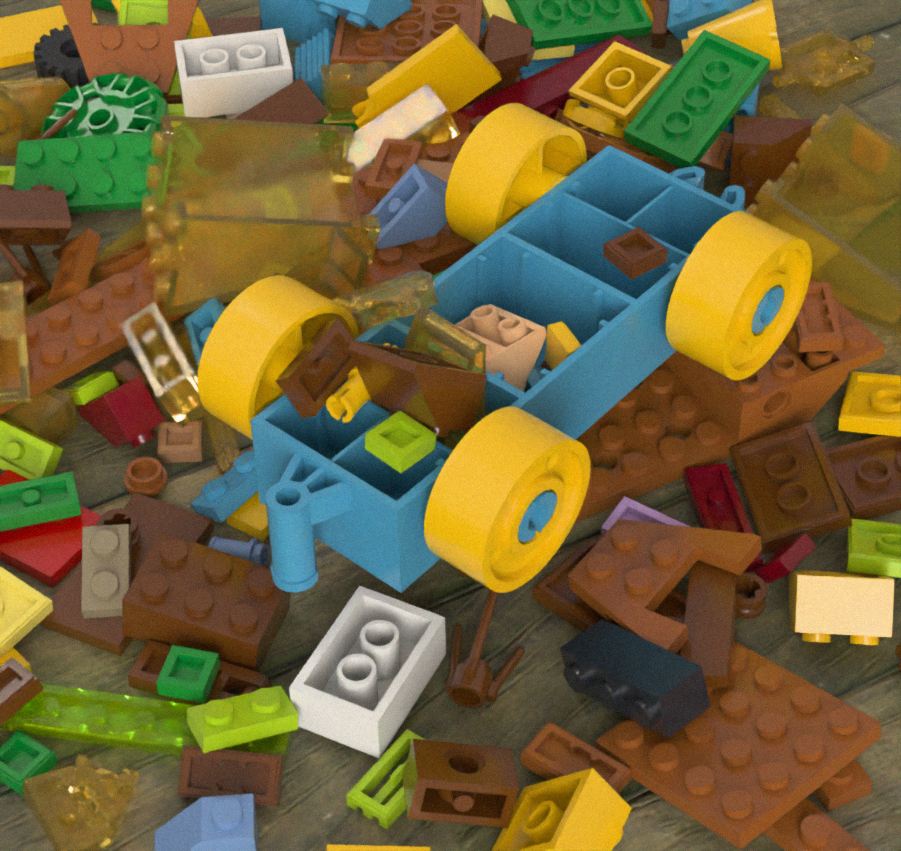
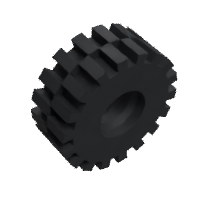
M68 24L63 25V30L59 31L57 28L50 30V36L42 35L40 43L36 42L34 45L35 51H33L40 89H43L47 96L53 94L55 100H58L74 86L79 85L81 87L89 83Z

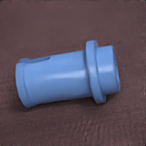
M213 536L208 546L266 567L268 564V545L261 544L260 539L252 538L249 542Z

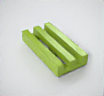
M408 729L402 733L346 795L347 806L354 810L358 807L362 808L365 817L372 820L375 816L379 819V825L385 829H388L406 809L403 775L407 761L397 767L390 775L388 782L373 798H370L368 795L410 750L412 739L426 740Z

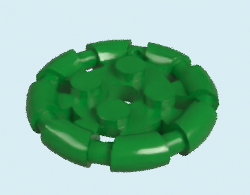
M126 73L99 75L91 78L92 82L84 86H74L53 104L52 114L45 116L42 123L40 136L73 108L77 110L76 116L51 139L165 131L169 114L167 101L163 99V92L159 87L145 77L139 75L128 77ZM99 95V98L93 99L87 103V100Z

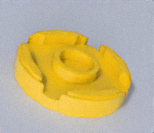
M574 99L567 101L562 113L582 125L623 139L624 130L630 124L628 123L629 121L620 119L594 106L588 105L587 109L581 107L580 101Z

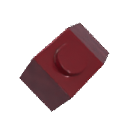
M140 376L113 388L77 409L80 416L115 447L130 442L132 447L135 448L156 436L152 428L165 421Z

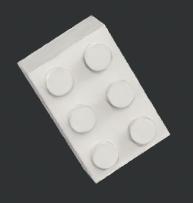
M283 28L174 41L185 119H206L217 115L243 114L293 83L292 65Z
M359 586L289 687L291 703L298 712V726L380 759L446 655L445 617Z

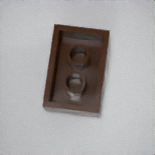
M161 531L122 600V634L146 643L152 640L169 646L175 645L218 653L220 661L259 672L289 611L291 592L281 590L273 583L269 567Z

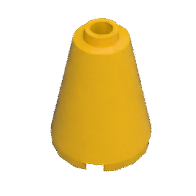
M758 0L687 31L688 39L681 40L683 54L688 51L703 30H706L770 59L769 70L781 69L782 60L772 0Z

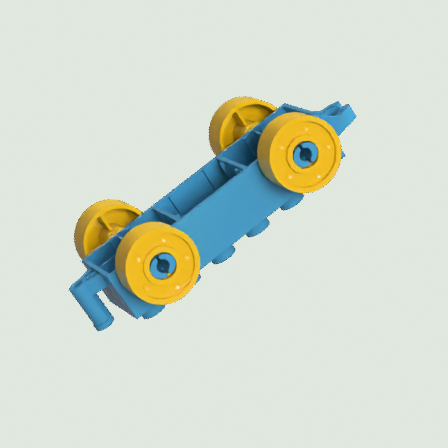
M509 103L495 109L475 127L463 144L452 167L446 188L445 213L449 226L456 234L478 245L360 337L357 323L353 315L346 308L291 277L275 275L261 279L242 291L218 318L207 338L197 374L199 398L204 408L210 414L253 440L259 501L266 505L272 556L270 569L273 583L281 590L295 593L306 591L316 584L319 580L315 538H317L401 593L439 559L445 560L494 592H510L524 585L543 569L560 548L583 505L590 479V456L586 447L576 439L676 351L731 380H743L757 372L779 348L790 331L803 304L812 271L810 246L805 240L745 211V190L741 186L731 185L725 188L721 198L704 191L705 171L701 167L681 168L668 174L610 145L587 161L585 142L580 133L575 129L520 103ZM640 227L668 250L667 263L631 280L603 256V245ZM492 304L545 327L546 334L547 325L562 321L582 346L551 372L545 368L541 370L540 381L525 393L505 382L504 374L500 371L493 375L434 342L432 337L435 336L438 330L447 326H453L467 318L474 309ZM336 318L341 320L352 338L356 341L380 345L390 343V346L395 345L398 348L422 351L487 375L474 427L469 432L452 430L450 437L436 435V449L402 473H399L365 449V434L388 419L391 409L368 401L350 422L344 423L342 422V417L347 411L339 420H336L331 416L325 404L316 416L302 419L276 383V379L326 321ZM546 338L536 360L539 365L545 360ZM348 377L344 380V382L340 385L338 389H340L348 381Z

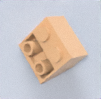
M489 304L474 309L470 316L455 325L438 330L435 336L432 337V340L493 375L500 371L504 374L505 382L524 391L527 379L536 363L547 334L545 327Z

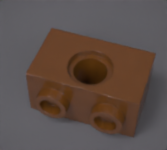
M412 739L403 775L408 819L508 828L519 792L511 748Z

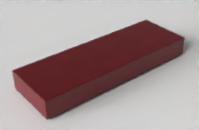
M727 463L684 469L683 481L700 528L753 534ZM761 553L756 556L744 572L756 571L762 565L763 558Z

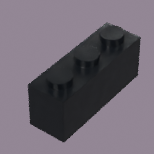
M604 619L599 620L560 647L565 666L563 674L566 682L575 692L583 693L602 703L606 708L615 710L633 719L640 726L648 727L667 738L711 707L702 666Z

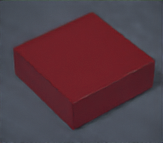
M805 533L780 546L754 572L765 583L770 584L790 574L815 550L814 547L816 545Z

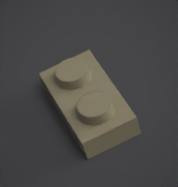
M129 524L82 527L81 611L83 617L87 619L122 616V600L131 585Z

